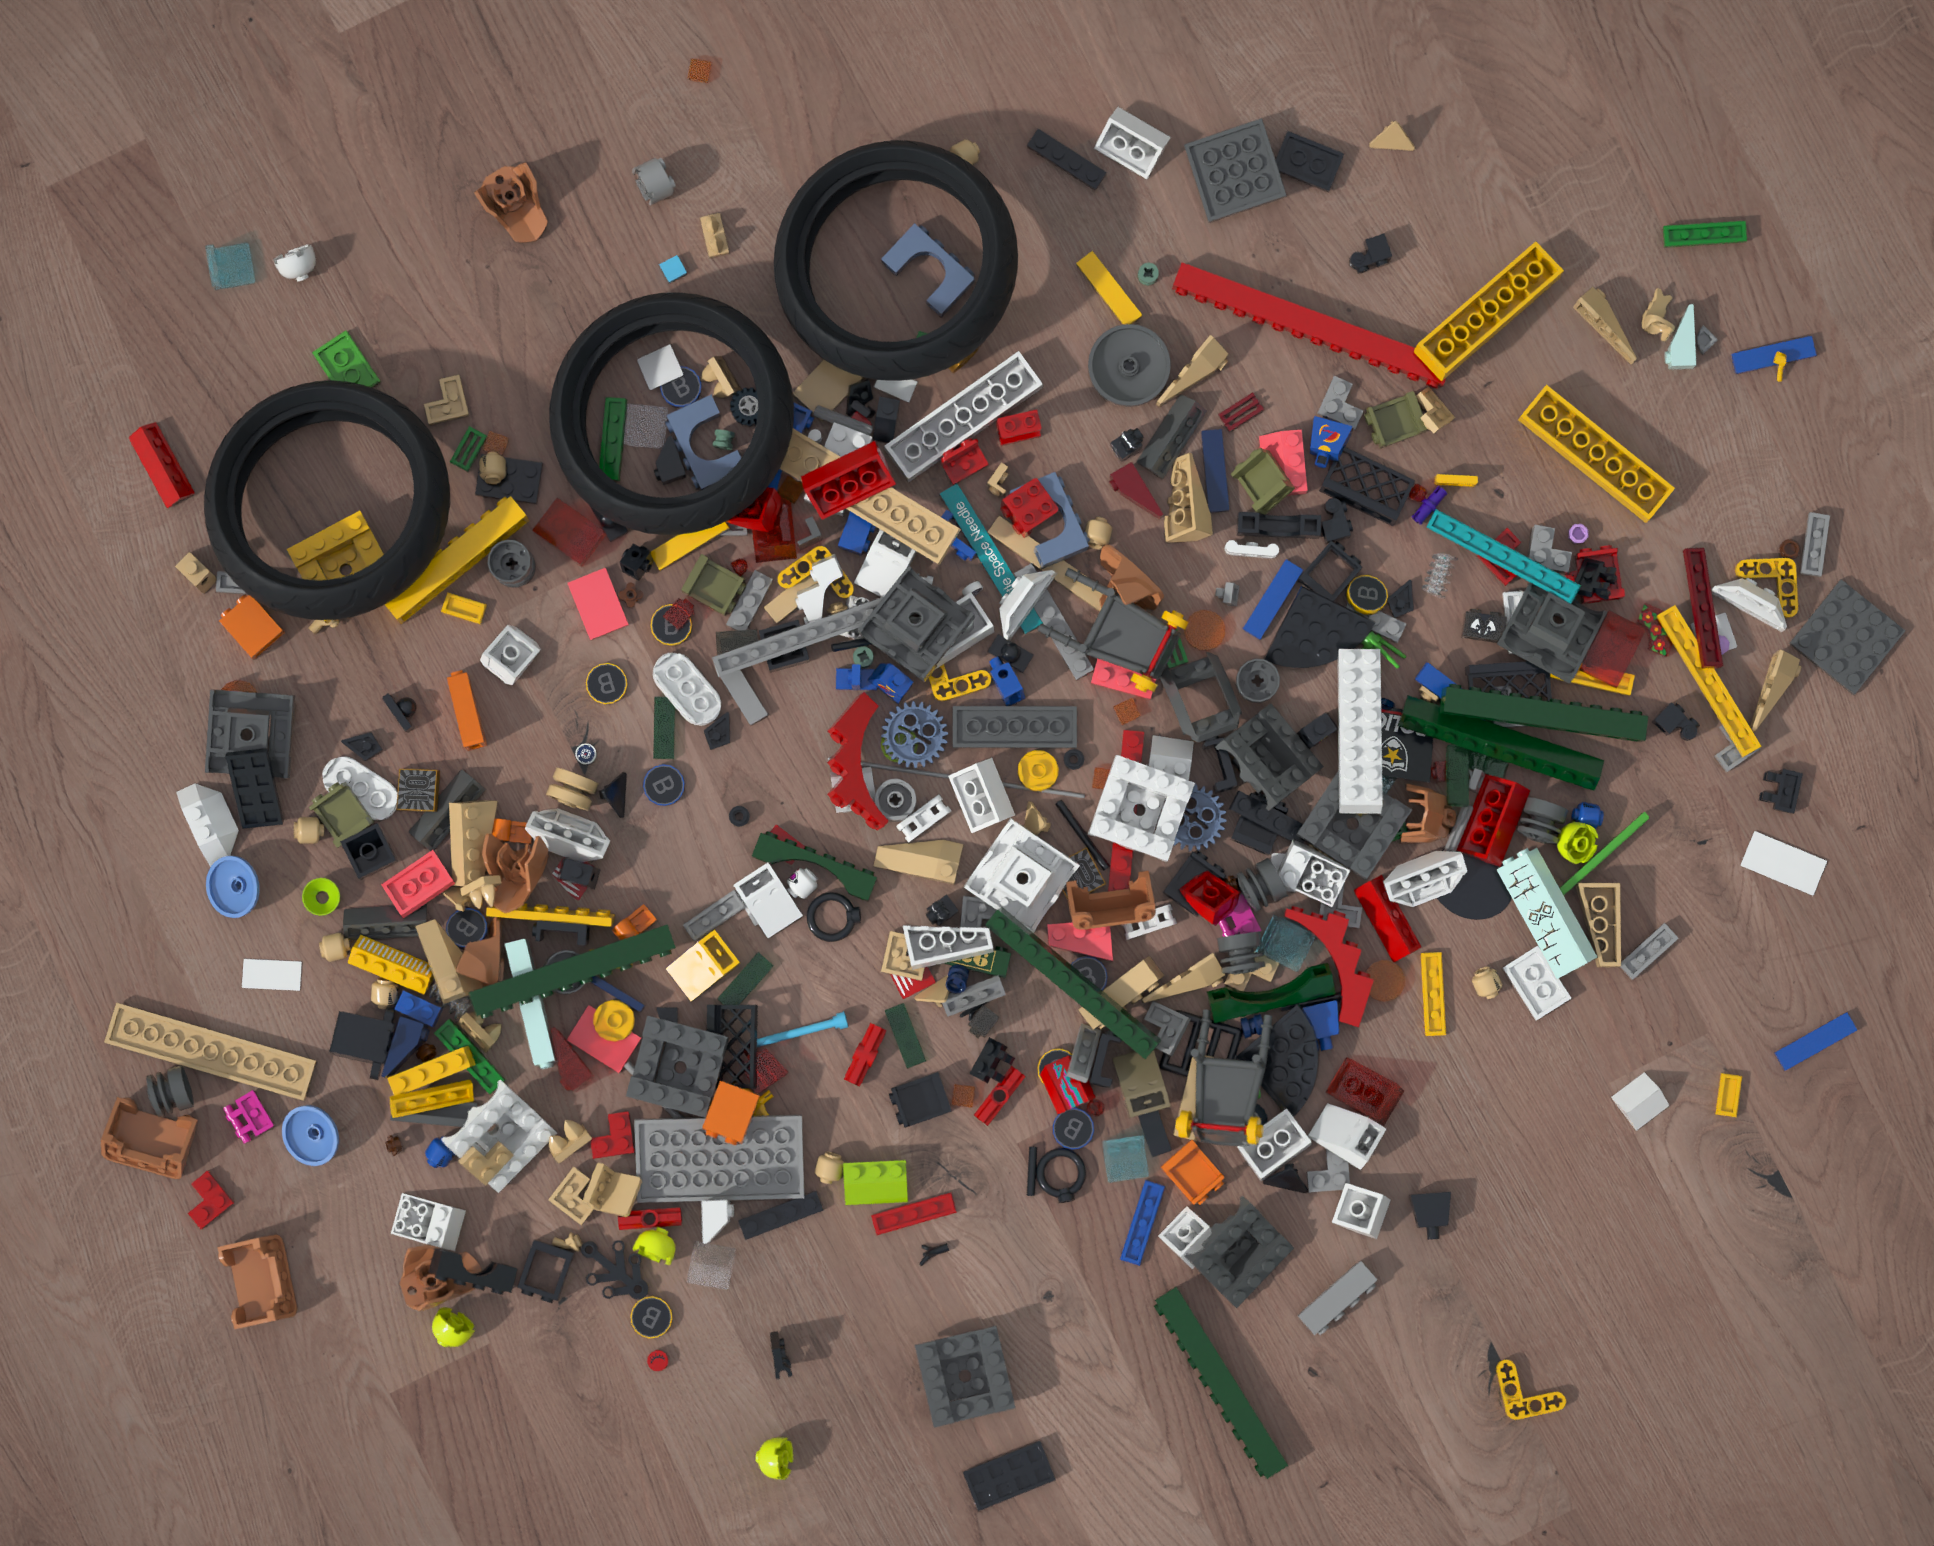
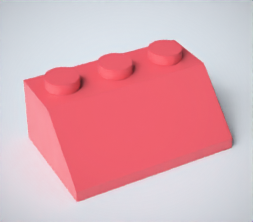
M1302 429L1280 431L1259 436L1260 448L1270 451L1295 487L1287 496L1306 494L1308 490Z

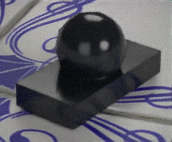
M591 507L610 542L628 533L625 526L613 522Z
M999 634L988 650V653L995 657L1000 656L1003 662H1009L1010 666L1024 673L1034 656Z
M389 693L383 696V701L404 731L410 732L414 728L406 717H410L415 713V701L412 698L403 697L396 704Z

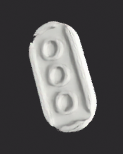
M667 653L657 660L653 668V679L658 688L680 714L694 725L702 726L713 722L720 712V696L690 659L683 654Z
M338 757L327 763L323 770V783L328 792H330L328 788L333 784L346 782L373 820H384L395 813L397 790L390 782L350 757Z

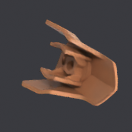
M526 162L521 163L517 167L504 166L485 177L482 187L474 192L485 211L493 215L501 223L515 242L527 243L537 241L544 232L548 221L540 206L537 182ZM503 178L504 182L497 184V179ZM509 193L514 196L511 200L507 199Z
M1105 545L1102 547L1100 554L1101 566L1112 576L1107 587L1113 588L1118 592L1125 605L1135 603L1144 610H1155L1158 608L1160 602L1164 599L1161 589L1113 546ZM1104 594L1099 600L1101 608L1107 598Z
M1406 783V791L1425 794V798L1409 799L1410 803L1424 806L1425 813L1421 822L1406 823L1409 830L1416 831L1402 833L1399 844L1431 843L1438 839L1446 838L1450 832L1449 827H1454L1456 823V811L1452 810L1450 799L1432 789Z
M492 834L485 835L482 851L484 864L489 876L500 875L502 884L495 887L493 906L505 914L525 904L543 874L548 861L549 850L540 836L535 837L533 848L526 844L525 848L513 851L508 843L503 844Z
M495 917L491 921L488 939L469 942L465 949H460L463 954L456 967V971L480 981L482 987L503 981L502 917Z
M424 1245L409 1248L406 1251L400 1287L407 1306L414 1310L423 1311L434 1308L441 1303L476 1289L472 1288V1283L466 1282V1286L453 1283L454 1279L447 1278V1281L435 1279V1274L428 1272L434 1249L439 1247ZM467 1252L458 1253L462 1255L463 1265L469 1273L482 1271L481 1266L472 1255ZM413 1289L417 1292L414 1295H410L409 1291Z

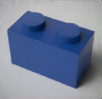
M850 511L838 548L862 556L863 551H868L871 543L868 537L870 532H875L876 526Z
M403 990L395 1010L435 1028L443 1008Z

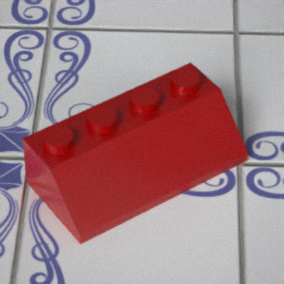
M876 441L801 476L803 489L822 520L896 485L886 459Z
M1485 774L1473 804V811L1456 851L1485 863L1501 867L1530 790L1517 782Z

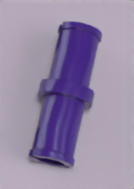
M1437 486L1432 494L1422 501L1423 504L1411 518L1416 523H1419V525H1422L1430 513L1435 512L1436 506L1448 493L1442 487Z

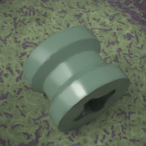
M1153 263L1141 265L1138 271L1140 283L1150 286L1158 279L1159 271L1156 265Z
M716 429V440L713 441L712 446L719 449L732 450V439L735 438V433Z
M858 647L853 653V660L855 664H860L861 668L865 669L872 665L874 655L870 648Z

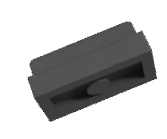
M813 516L805 519L806 526L811 535L797 542L800 550L822 541V535Z

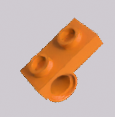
M494 819L492 835L497 839L505 842L532 845V837L525 830L526 822Z
M643 904L618 923L612 931L619 940L641 934L656 922L657 919Z

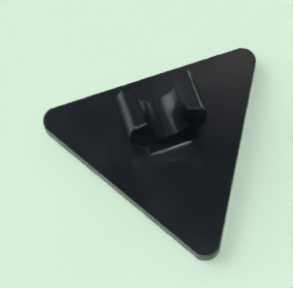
M622 772L611 783L604 786V789L599 790L600 799H606L620 818H624L627 778L625 772Z
M1293 1163L1285 1164L1283 1171L1263 1180L1265 1185L1308 1193V1188L1299 1177L1298 1170L1294 1169Z

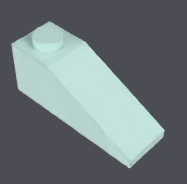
M1689 304L1668 347V351L1665 352V364H1668V369H1693L1696 366L1694 304Z

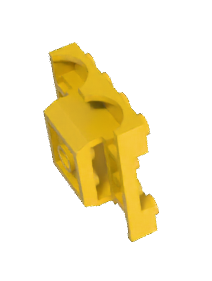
M361 511L344 518L287 549L302 579L330 580L345 577L341 574L342 566L350 565L352 571L349 575L373 564L384 555ZM324 620L327 624L331 622V620Z

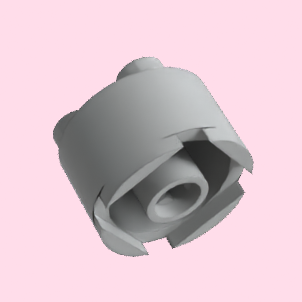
M653 158L632 169L633 175H638L639 179L635 181L646 201L650 199V206L672 196L673 188L676 187L671 176L668 177L665 172L666 165L662 158Z
M890 779L881 784L877 789L875 804L889 821L900 822L914 812L916 794L907 782L901 779ZM894 795H897V798L902 800L898 802L897 806L890 802Z

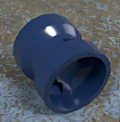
M959 964L951 966L945 984L946 988L955 994L962 993L966 989L969 970Z
M1261 1014L1254 1015L1250 1019L1247 1017L1240 1019L1244 1038H1250L1253 1034L1262 1035L1261 1025L1263 1020Z

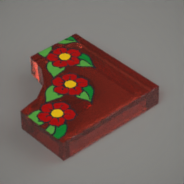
M1644 603L1636 623L1641 625L1648 634L1649 644L1647 649L1667 657L1673 643L1656 617L1664 611Z

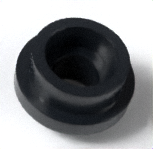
M1071 749L1065 753L1064 764L1067 768L1077 770L1082 767L1084 755L1081 751ZM1076 756L1078 758L1077 763H1071L1070 757Z
M736 806L729 813L730 822L737 827L746 825L750 818L748 810L743 806ZM737 813L743 814L742 820L735 818Z

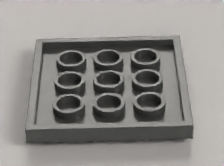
M1262 118L1184 144L1209 223L1287 197Z
M1840 579L1789 644L1852 695H1855L1906 630Z

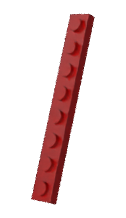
M1123 730L1121 757L1141 763L1144 732ZM1137 805L1133 809L1135 814L1137 813ZM1114 842L1112 844L1108 891L1129 889L1133 850Z

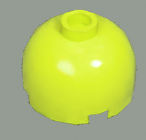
M1572 822L1565 825L1561 829V834L1557 836L1559 838L1557 849L1560 855L1574 864L1589 861L1598 846L1595 844V838H1598L1595 828L1581 822Z
M657 1227L656 1230L642 1232L638 1236L633 1250L639 1249L638 1254L656 1262H660L663 1259L666 1260L665 1265H671L675 1255V1243L668 1236L669 1232L667 1230Z
M442 1307L436 1313L432 1323V1331L437 1342L444 1347H459L467 1343L475 1331L472 1330L474 1328L472 1321L461 1312H458L457 1316L451 1312L452 1308Z
M771 1438L763 1443L760 1451H757L756 1462L759 1463V1467L764 1475L779 1480L788 1478L791 1469H788V1463H793V1447L791 1441H786L788 1438Z

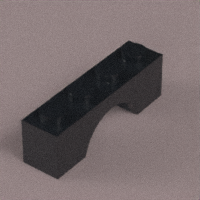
M1238 512L1237 536L1319 539L1321 536V515L1274 516L1256 512Z
M435 1248L428 1272L435 1274V1279L447 1281V1278L454 1279L453 1283L466 1286V1282L473 1284L472 1288L485 1290V1287L492 1288L491 1292L503 1295L504 1291L512 1292L518 1268L491 1261L483 1271L469 1273L463 1265L461 1254Z

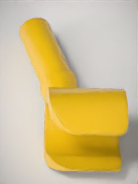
M1776 352L1773 363L1779 365L1777 381L1781 382L1783 369L1786 364V355Z

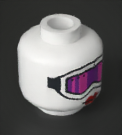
M799 868L787 879V884L789 885L787 890L794 898L799 896L805 899L817 888L816 881L818 878L808 868L805 870Z

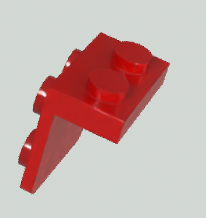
M969 438L963 441L960 448L955 451L953 448L942 454L943 457L941 458V466L953 485L989 465L979 448L977 438L974 440Z
M1037 478L1032 479L1002 499V507L1000 508L1006 518H1010L1014 523L1012 526L1018 535L1021 534L1024 538L1031 534L1033 528L1058 512L1057 505Z

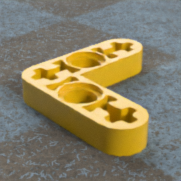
M814 547L778 574V584L783 588H791L810 575L812 563L821 560L815 559L817 550L825 551L824 558L832 554L826 547ZM801 561H806L809 564V570L806 573H801L798 570V564ZM794 567L795 572L800 577L796 579V576H793L790 579L791 583L789 585L782 583V575H790L793 573L790 569ZM843 571L844 579L840 581L843 585H849L848 593H839L841 587L838 583L833 585L831 582L829 585L839 597L848 598L852 595L854 587Z
M1747 559L1740 561L1736 565L1735 573L1741 579L1776 578L1777 598H1779L1784 618H1792L1798 612L1796 565L1792 559ZM1786 562L1787 566H1791L1787 575L1788 577L1792 576V579L1781 580V577H1785V570L1781 569V566ZM1753 563H1756L1755 570L1748 571L1746 575H1744L1743 571H1740L1743 564H1746L1747 568H1753ZM1762 563L1770 565L1771 571L1769 574H1763L1760 571ZM1783 583H1790L1793 590L1790 594H1785L1782 591ZM1793 596V600H1789V606L1793 607V610L1790 611V614H1787V611L1783 610V607L1787 605V599L1782 600V597L1789 598Z
M944 664L940 666L943 672L941 677L934 678L930 675L928 678L934 697L941 702L984 690L991 683L990 674L984 670L948 679ZM980 674L988 678L985 681V685H981L980 682L975 683L974 686L976 688L971 689L969 677H973V681L978 680ZM958 681H966L968 689L963 692L959 691L956 688ZM949 683H953V689L956 694L952 695V691L946 692V697H942L941 694L937 695L939 687L943 686L944 689L950 688Z
M1501 1360L1497 1364L1496 1372L1505 1412L1509 1418L1519 1420L1559 1411L1565 1407V1396L1559 1392L1523 1398L1515 1364L1510 1360ZM1504 1363L1507 1366H1511L1512 1370L1508 1371L1509 1377L1514 1376L1515 1380L1502 1381V1378L1506 1379L1505 1372L1500 1371V1368L1504 1367ZM1512 1383L1516 1386V1393L1509 1396L1505 1392V1387L1507 1384ZM1554 1395L1557 1398H1561L1562 1402L1558 1403V1407L1555 1404L1547 1405L1549 1409L1545 1410L1546 1406L1543 1397H1546V1401L1553 1400ZM1533 1400L1541 1402V1409L1537 1412L1532 1411L1530 1408V1403ZM1526 1401L1528 1414H1525V1410L1519 1411L1517 1416L1514 1413H1510V1409L1513 1408L1514 1404H1516V1407H1524L1522 1402Z

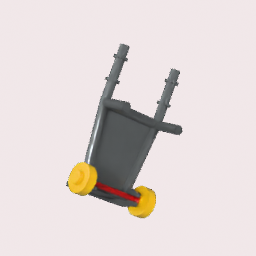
M1068 568L1065 575L1074 579L1073 582L1078 581L1092 588L1093 592L1096 590L1106 595L1107 598L1084 644L1072 639L1070 635L1068 637L1053 630L1052 626L1049 628L1040 624L1037 631L1045 634L1046 638L1051 637L1065 644V647L1069 646L1083 654L1142 674V676L1133 673L1130 681L1136 683L1135 688L1145 693L1147 689L1155 692L1158 685L1151 682V679L1159 680L1181 636V633L1176 630L1177 627L1185 630L1189 622L1183 619V614L1173 610L1172 613L1164 611L1161 618L1168 621L1166 624L1135 603L1125 605L1119 593L1113 588L1099 583V580L1095 581L1080 574L1081 571L1076 572Z
M1204 1009L1202 1019L1199 1021L1201 1029L1199 1039H1197V1043H1199L1198 1050H1191V1056L1196 1061L1195 1118L1192 1119L1191 1111L1182 1110L1180 1116L1176 1119V1130H1178L1179 1137L1189 1138L1191 1130H1193L1194 1136L1199 1142L1223 1146L1257 1145L1260 1138L1263 1137L1264 1126L1261 1125L1260 1117H1253L1266 1068L1268 1050H1270V1031L1273 1029L1271 1025L1272 1016L1264 1015V1021L1261 1025V1043L1258 1045L1260 1051L1259 1055L1255 1054L1252 1057L1253 1061L1205 1057L1207 1044H1209L1207 1040L1209 1025L1212 1024L1210 1020L1211 1010Z

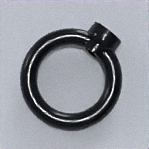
M835 892L823 893L817 896L807 910V924L810 931L817 938L826 942H836L844 939L851 933L855 923H861L860 907H854L847 897ZM831 900L841 903L845 907L847 915L845 927L833 934L823 932L815 922V912L819 905Z
M1066 1148L1053 1149L1040 1159L1036 1170L1037 1181L1042 1190L1050 1196L1058 1198L1059 1203L1071 1202L1075 1200L1074 1194L1082 1188L1085 1182L1086 1167L1082 1158L1076 1152ZM1055 1157H1067L1077 1166V1180L1069 1188L1055 1189L1046 1181V1165Z

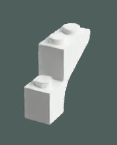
M835 554L812 563L810 574L814 582L818 581V583L797 592L798 598L795 601L799 610H804L806 617H803L805 624L822 618L825 590L831 582L843 576V571Z

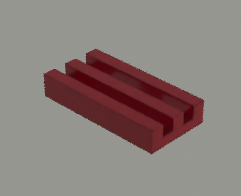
M1252 392L1218 414L1227 430L1231 432L1262 412L1264 408ZM1252 399L1253 402L1247 405L1246 407L1242 408L1241 410H1239L1232 416L1228 417L1227 419L1224 417L1236 408L1240 407L1241 405ZM1252 407H1257L1256 410L1230 426L1229 422Z

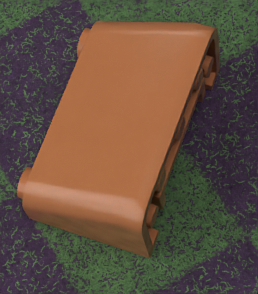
M1149 871L1138 872V879L1134 883L1129 881V889L1094 894L1088 893V887L1079 888L1077 881L1066 882L1068 905L1073 926L1077 929L1085 930L1151 920L1155 916L1156 910Z
M117 1097L101 1138V1154L105 1159L165 1177L180 1179L197 1128V1119L190 1115L180 1116L177 1121L139 1111L135 1102L130 1098L122 1099Z
M279 1235L260 1237L218 1247L219 1261L224 1266H231L239 1302V1307L235 1308L231 1314L234 1329L295 1316L297 1305L284 1242Z

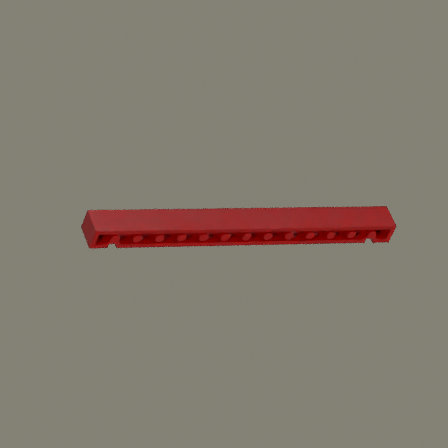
M1181 262L1172 289L1176 290L1175 293L1186 297L1188 294L1195 297L1194 300L1206 304V302H1210L1219 310L1225 311L1229 309L1234 311L1233 314L1238 317L1253 318L1252 321L1257 324L1272 325L1271 328L1276 331L1283 332V330L1291 332L1293 337L1310 339L1312 344L1330 346L1329 349L1334 352L1341 353L1343 351L1349 353V357L1360 360L1362 358L1368 360V364L1380 367L1381 365L1387 367V370L1391 373L1399 374L1400 372L1406 374L1408 379L1417 382L1418 380L1425 381L1429 387L1437 389L1438 386L1442 388L1446 378L1441 381L1414 353L1415 348Z

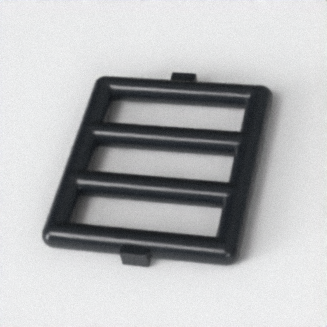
M1177 1010L1176 1012L1190 1018V1022L1194 1023L1181 1067L1170 1064L1171 1056L1163 1052L1159 1067L1162 1070L1187 1077L1192 1059L1191 1050L1195 1049L1201 1029L1199 1021L1202 1017ZM1211 1020L1212 1024L1209 1025V1028L1214 1030L1206 1055L1214 1057L1221 1032L1233 1035L1227 1059L1237 1060L1236 1054L1243 1034L1242 1029L1221 1022L1214 1023V1020Z

